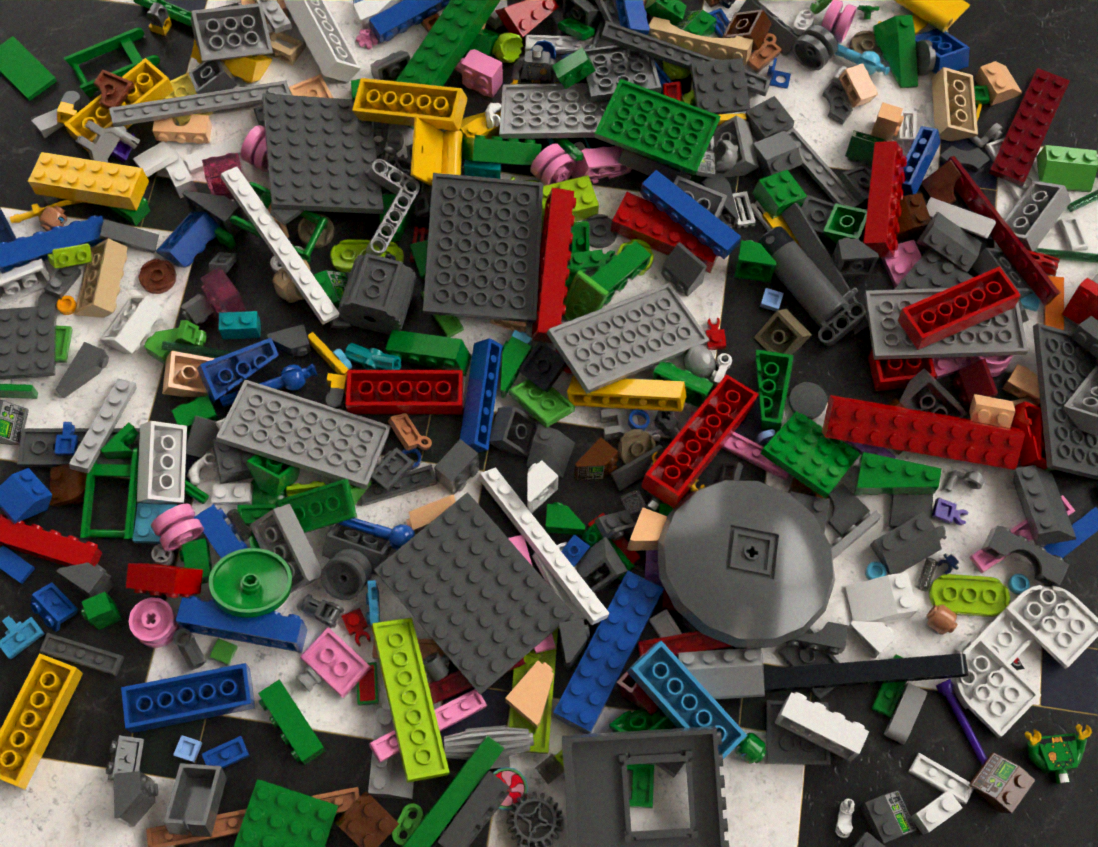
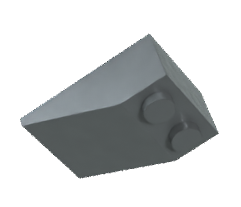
M184 191L182 193L190 212H206L220 228L233 237L242 229L230 221L231 216H237L244 220L240 205L234 199L230 200L225 196Z

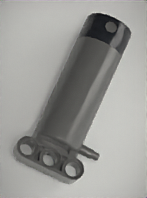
M778 226L769 230L758 240L757 243H760L776 261L774 275L821 328L818 332V338L824 346L834 345L866 318L864 306L859 302L848 303L858 292L857 288L854 287L842 296L783 227ZM855 309L862 310L859 316L852 315ZM840 321L847 322L844 328H838L837 325ZM831 333L832 338L830 340H823L824 334Z

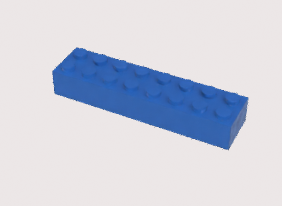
M627 571L607 609L609 612L608 617L600 622L553 712V718L584 734L592 733L617 684L616 682L619 680L662 596L664 588Z

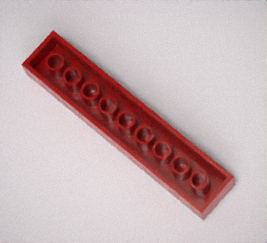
M833 395L829 396L822 433L826 438L1012 470L1017 468L1025 437V432L1019 427H1000L974 422L967 418Z

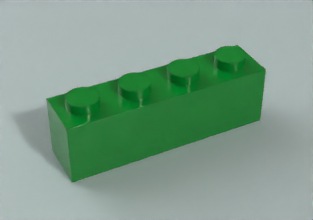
M280 679L258 693L261 697L258 702L264 711L269 710L272 714L269 719L275 728L279 726L283 731L280 736L286 745L290 743L294 748L291 753L297 762L302 761L306 765L326 751Z

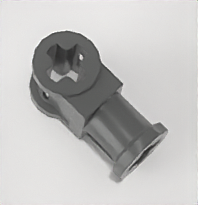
M658 411L654 424L665 436L668 435L673 441L681 431L678 427V421L675 419L673 411Z
M310 594L305 597L301 606V611H308L314 614L317 620L332 628L336 627L335 623L340 613L344 612L341 606L323 599L320 602L313 599Z

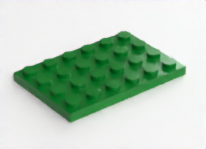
M620 79L594 133V138L696 176L721 116Z

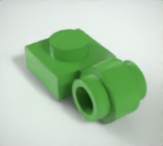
M181 320L177 339L196 347H203L207 336L205 331L198 330L199 326L187 320Z

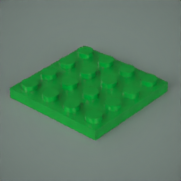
M796 411L767 443L760 454L826 499L861 453L842 440L826 438L822 433L823 427Z
M257 779L234 847H325L339 805Z

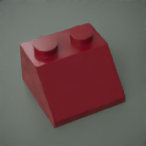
M981 359L959 370L953 379V385L960 395V404L964 406L966 412H969L974 394L995 398L998 393L986 359Z

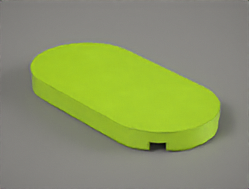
M347 239L339 242L330 252L332 265L341 272L350 273L355 258L358 255H366V248L370 240ZM390 242L384 253L380 256L385 258L386 254H392L396 257V261L404 262L403 250L394 242ZM373 245L376 251H380L378 246Z
M944 574L932 582L929 588V599L933 606L945 605L956 615L995 617L1009 605L1010 593L1007 587L994 577Z

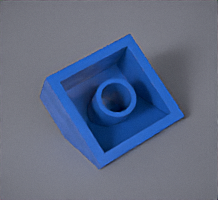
M27 468L12 474L0 485V508L15 524L46 511L53 494Z

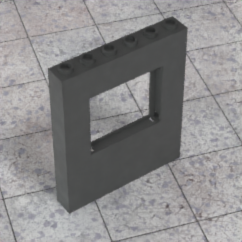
M716 726L563 735L562 750L569 847H729V840H725L724 832H728L727 818L723 819V810H727L726 797H722L721 788H725L724 775H720V767H723V754H718V745H722L721 732H717ZM686 761L690 828L631 831L627 765Z

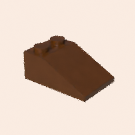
M922 193L903 196V200H900L902 213L901 217H898L900 232L896 236L897 240L921 236L931 221Z

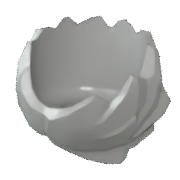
M728 140L717 141L718 144L713 147L715 152V171L731 170L738 158V145H733Z
M704 345L691 347L683 358L685 369L699 378L712 376L714 370H716L714 356Z

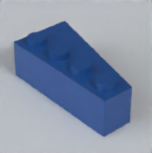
M272 338L202 363L198 366L197 370L211 402L214 403L273 361L279 354Z

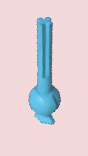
M838 44V50L835 54L857 65L863 64L869 75L874 74L876 71L879 73L883 72L884 75L889 73L890 67H884L880 63V57L877 53L865 51L860 54Z

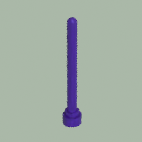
M948 679L936 685L939 693L946 696L981 765H983L987 757L953 694L954 685L951 679Z

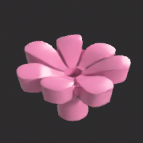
M361 29L359 31L360 35L356 37L359 46L364 47L366 45L368 50L372 49V44H378L377 37L371 29Z

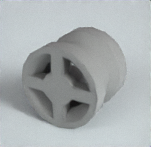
M161 544L156 545L152 549L151 555L156 564L171 565L174 562L175 555L173 551H164Z
M310 666L306 667L303 674L296 676L309 692L315 684L322 682Z

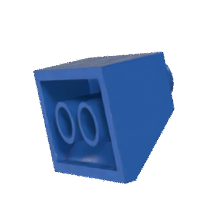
M190 212L156 252L177 267H188L193 263V258L197 253H201L206 248L205 244L216 237L214 231L219 226L206 212Z

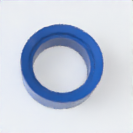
M634 410L628 417V425L632 430H645L650 423L649 415L643 410ZM634 415H641L646 423L644 425H636L632 417Z
M415 448L408 451L404 449L402 451L405 455L415 453L418 456L417 462L409 470L416 469L421 464L422 458L418 449Z

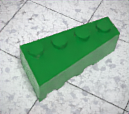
M863 452L859 461L853 496L861 494H935L939 487L942 468Z

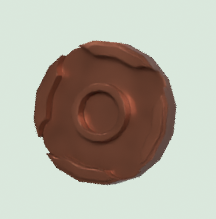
M153 259L141 267L138 277L141 286L147 292L161 294L174 286L177 274L174 266L169 261Z

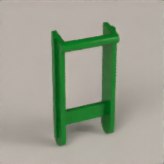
M137 27L64 57L80 81V88L87 96H92L99 89L94 85L96 79L89 82L86 80L79 64L123 47L132 64L111 73L120 77L124 76L144 60L132 43L141 39L144 36V31L142 28ZM151 55L146 58L155 67L160 63V58L157 55Z
M249 182L255 193L261 195L260 200L268 209L271 203L270 190L255 182ZM304 211L299 216L316 224V227L304 251L295 246L293 247L302 260L310 263L311 252L323 228L327 229L328 221L325 217H320L310 211ZM231 216V223L263 239L250 219L247 222L237 216Z
M139 448L133 449L131 465L97 464L96 460L89 474L87 473L80 538H133L137 501ZM96 476L130 477L125 530L90 529Z

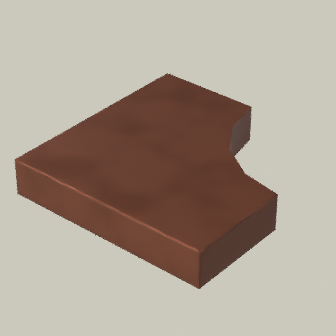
M102 70L94 81L95 87L101 91L99 104L108 110L111 107L121 106L135 86L132 81Z
M950 160L923 180L921 184L930 197L952 204L956 201L954 186L962 175Z

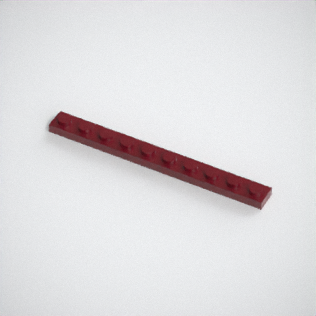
M955 156L949 157L943 165L951 160L962 175L956 181L955 190L974 213L995 220L996 224L990 232L991 237L1043 305H1048L1060 294L1059 290Z

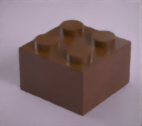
M366 791L335 823L358 847H378L399 825Z

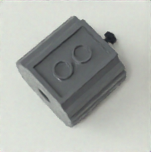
M368 253L364 256L358 255L355 258L338 307L340 317L353 326L388 335L391 334L392 330L401 331L417 283L415 272H412L413 270L410 267H406L403 262L396 261V257L392 254H386L385 258Z

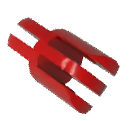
M1028 250L1046 274L1056 276V270L1060 262L1059 258Z

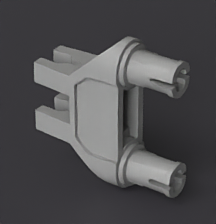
M88 120L84 127L97 134L94 141L91 142L80 135L75 141L88 149L91 160L109 163L107 159L120 140L135 149L137 147L135 143L139 144L140 139L128 133L124 126L102 128Z
M611 408L601 410V423L617 422L615 426L604 427V440L621 439L626 432L631 431L632 429L628 425V417L636 409ZM634 415L632 420L638 425L637 415ZM658 429L647 431L654 438V441H660Z

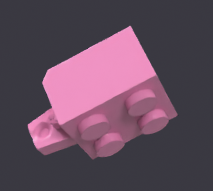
M475 49L470 50L466 57L462 58L455 67V70L462 74V84L469 89L480 92L484 96L493 98L503 84L502 62Z

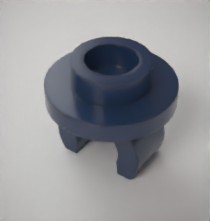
M945 553L943 556L946 560H940L937 563L938 567L943 563L948 565V570L944 572L945 574L951 573L953 568L959 569L957 565L959 561L953 554L948 555Z

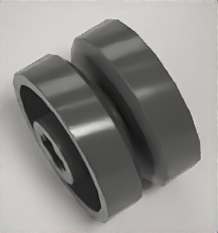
M810 25L793 43L792 49L796 59L803 66L815 71L822 69L828 60L835 55L838 50V44L829 30L823 26Z
M342 549L336 552L322 569L321 583L325 591L333 598L351 600L357 597L367 584V581H370L372 568L367 557L360 551Z

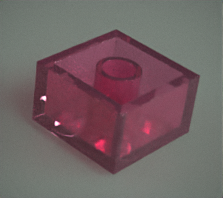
M228 153L223 156L209 157L202 160L205 179L212 195L231 193L220 178L221 173L238 167L245 177L238 153Z
M220 266L200 278L203 283L201 288L205 293V297L210 305H214L218 316L219 313L246 311L240 293Z

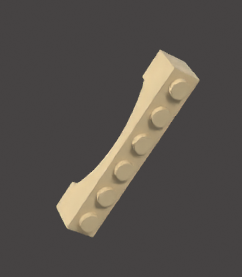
M653 17L649 24L648 36L720 60L742 58L743 65H746L751 55L753 39L740 36L735 38L700 36L675 27L670 23V20Z

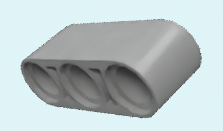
M909 682L906 684L884 733L885 736L902 745L905 744L926 698V691Z

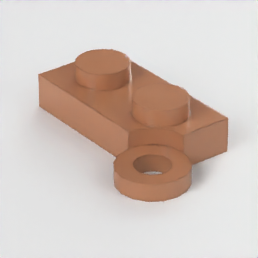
M767 33L760 49L750 55L746 64L757 73L781 54L782 48L775 44L776 36L772 33Z
M407 413L389 418L388 423L406 451L415 449L417 446L422 450L430 449L432 445L431 439L419 434ZM421 441H425L427 445L422 444Z

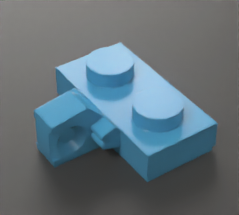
M8 616L2 620L8 630L5 632L6 636L0 640V648L11 660L45 633L32 617L23 623L19 621L16 624Z

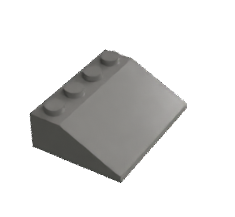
M262 3L191 11L190 20L202 62L273 54Z

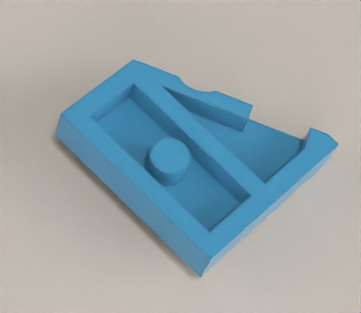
M376 580L367 581L368 593H366V604L369 605V612L366 613V620L370 626H372V623L380 622L379 589Z

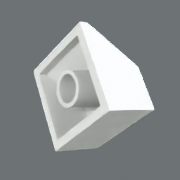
M542 460L538 464L534 463L528 469L527 508L533 513L558 490V475Z

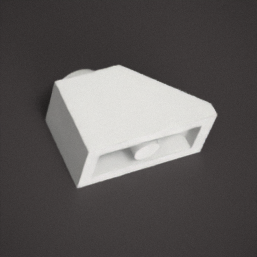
M853 621L848 626V631L875 658L896 638L892 628L884 625L882 622Z

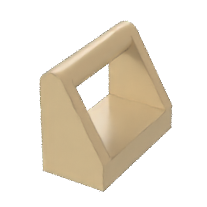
M273 31L269 33L273 54L268 55L293 66L306 48V43L283 32L275 34ZM277 38H280L295 45V47L290 49L275 41Z

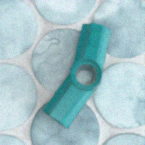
M354 343L348 344L345 355L347 359L362 365L366 370H400L401 368L399 356L384 354L376 348L367 349Z

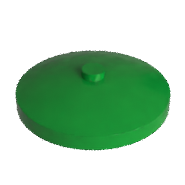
M246 548L227 554L215 564L209 576V591L213 602L224 612L237 617H259L275 611L287 600L292 589V574L286 561L278 554L260 548Z

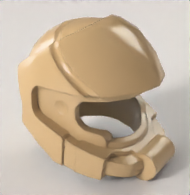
M303 260L304 263L306 264V266L308 267V269L310 270V267H309L307 261H306V260ZM284 268L279 269L273 277V284L277 294L289 303L304 299Z

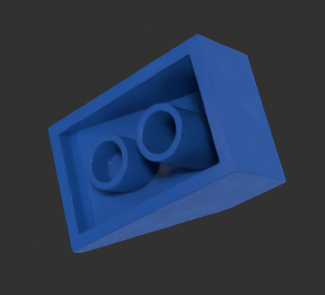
M936 28L915 35L916 43L920 40H929L933 44L931 45L932 49H935L936 52L935 66L931 70L933 73L936 74L943 67L959 71L969 66L970 47L945 31L943 33Z

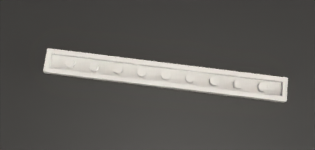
M234 167L221 173L220 178L320 322L325 324L339 317L340 313L270 215L239 168Z
M496 467L480 473L478 479L589 623L593 625L606 619L609 615L607 609Z

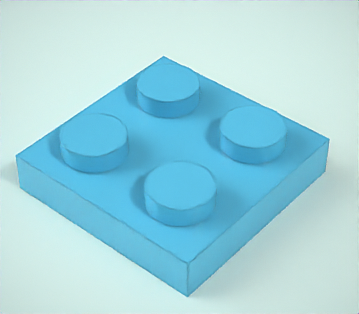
M138 503L133 542L160 544L159 539L161 536L155 535L151 528V523L159 515L178 505Z

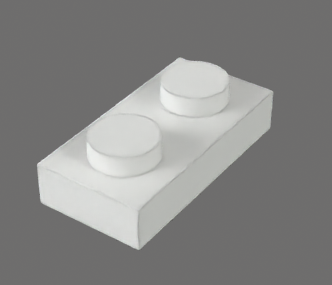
M251 483L213 484L211 503L214 505L252 504L253 485Z

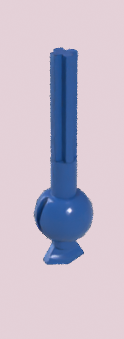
M293 364L286 366L281 371V376L259 384L274 389L286 387L288 390L294 391L302 388L307 378L318 375L313 364L303 369L299 365ZM239 391L220 398L223 408L233 404Z
M357 518L337 523L387 539L390 542V546L396 551L415 536L414 530L404 524L396 525L391 529Z

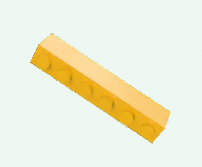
M572 376L567 390L569 402L574 406L682 412L686 399L685 383L683 381L621 379L586 394L576 377Z

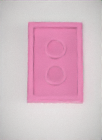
M329 627L300 656L342 698L372 668Z

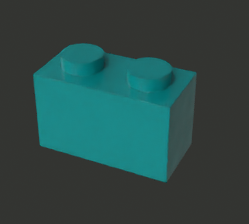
M258 312L219 313V332L222 339L260 338L261 320Z

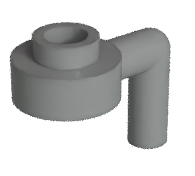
M996 123L981 139L978 136L970 137L969 139L977 147L982 148L988 141L992 139L997 140L1002 135L1001 130L1003 127Z
M954 470L944 490L951 492L957 479L962 480L970 488L981 489L985 480L976 471L965 474Z

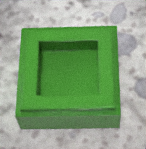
M218 638L209 657L229 666L238 647Z

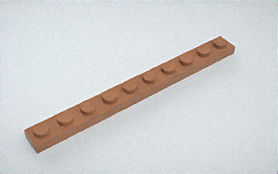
M354 787L312 797L339 805L336 814L345 813L360 797L359 788ZM247 809L218 814L212 837L192 836L190 831L189 835L169 834L165 825L146 829L148 847H175L238 834Z

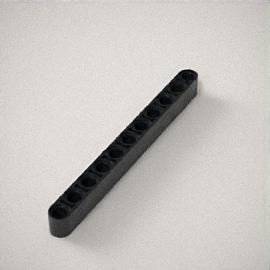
M960 653L764 669L765 693L960 678L968 676L969 673L966 654Z

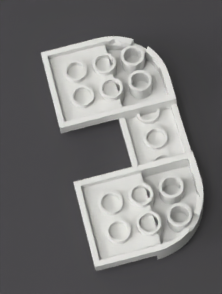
M1038 585L1025 590L962 652V654H966L969 675L952 678L953 689L957 699L965 709L969 708L998 738L1002 737L1041 696L1010 664L1035 639L1065 669L1068 668L1098 637V618L1073 594L1063 588Z

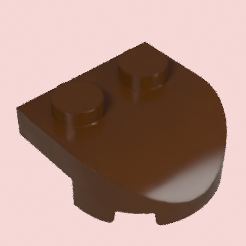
M69 464L50 468V492L53 495L49 505L57 507L69 503L74 505L82 503L84 501L82 498L85 496L87 473L72 470Z

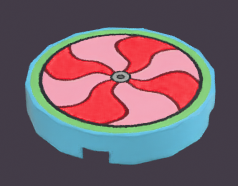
M505 767L493 773L512 789L498 809L513 810L511 807L512 803L520 805L517 801L518 797L525 801L524 794L528 792L526 778L520 771Z

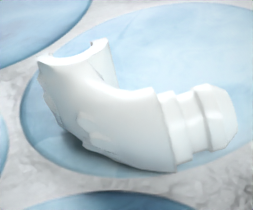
M490 103L487 106L485 116L488 128L498 127L500 124V116L495 114L501 111L500 103Z
M205 454L202 458L195 461L189 469L187 477L192 485L200 483V469L205 466L211 469L215 467L216 462H208L214 458L213 454Z
M845 799L840 805L835 832L841 838H848L853 829L851 821L855 804L852 799Z

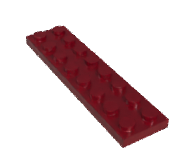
M1037 68L989 174L1023 187L1070 80Z

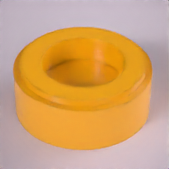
M67 295L63 296L62 299H58L56 304L57 309L63 315L74 313L77 305L74 298Z

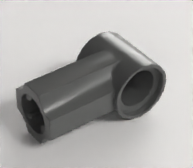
M178 629L174 633L173 640L190 670L203 666L207 661L194 635L187 629ZM189 635V640L184 644H180L181 637Z

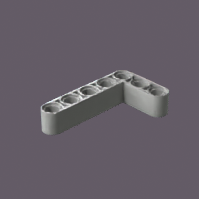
M376 159L368 169L369 178L396 194L366 248V253L381 256L419 192L420 185L414 178L388 162ZM375 168H379L381 173L377 172ZM390 177L395 178L397 182H393ZM406 187H410L413 192L408 191ZM398 201L404 203L405 207L400 206ZM390 216H394L396 221L391 220ZM381 230L386 231L388 236L383 235ZM373 245L378 246L380 251H376Z

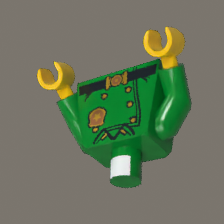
M1080 724L1076 725L1075 728L1079 734L1077 736L1075 733L1041 737V733L1034 729V736L1032 737L1030 732H1025V737L1029 740V758L1044 774L1055 773L1057 784L1069 783L1067 771L1078 768L1085 751L1087 737L1092 733L1088 725H1086V729L1081 732L1082 726Z

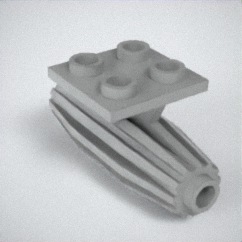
M507 725L465 729L464 732L444 737L446 758L468 760L483 739L489 735L505 748L490 769L510 768L509 756L530 751V746H534L533 733H529L528 729L509 728Z

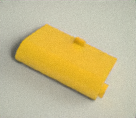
M894 0L943 33L970 7V4L964 0Z
M417 117L414 118L411 176L432 186L433 173L461 175L463 133L451 130L442 132Z

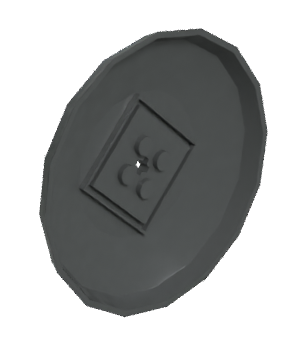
M722 480L692 491L668 514L657 543L659 578L674 608L702 634L734 647L773 648L804 635L826 611L835 583L832 548L815 516L789 493L759 481ZM750 549L753 550L754 554H756L753 558L750 557L749 553H746L749 552Z

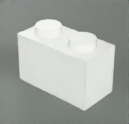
M948 790L911 816L921 833L925 835L961 810L962 806L950 790Z

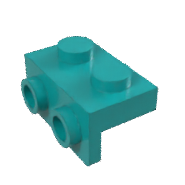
M465 160V176L501 179V164Z

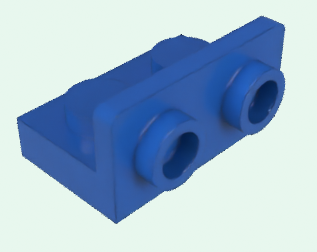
M52 582L32 594L30 604L32 611L39 614L46 626L51 627L55 632L60 630L61 623L78 612L76 606Z

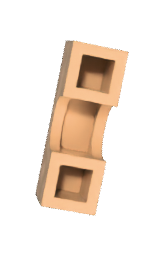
M191 115L189 123L184 126H177L176 119L173 117L154 120L152 131L156 141L202 144L210 142L212 124L209 115Z

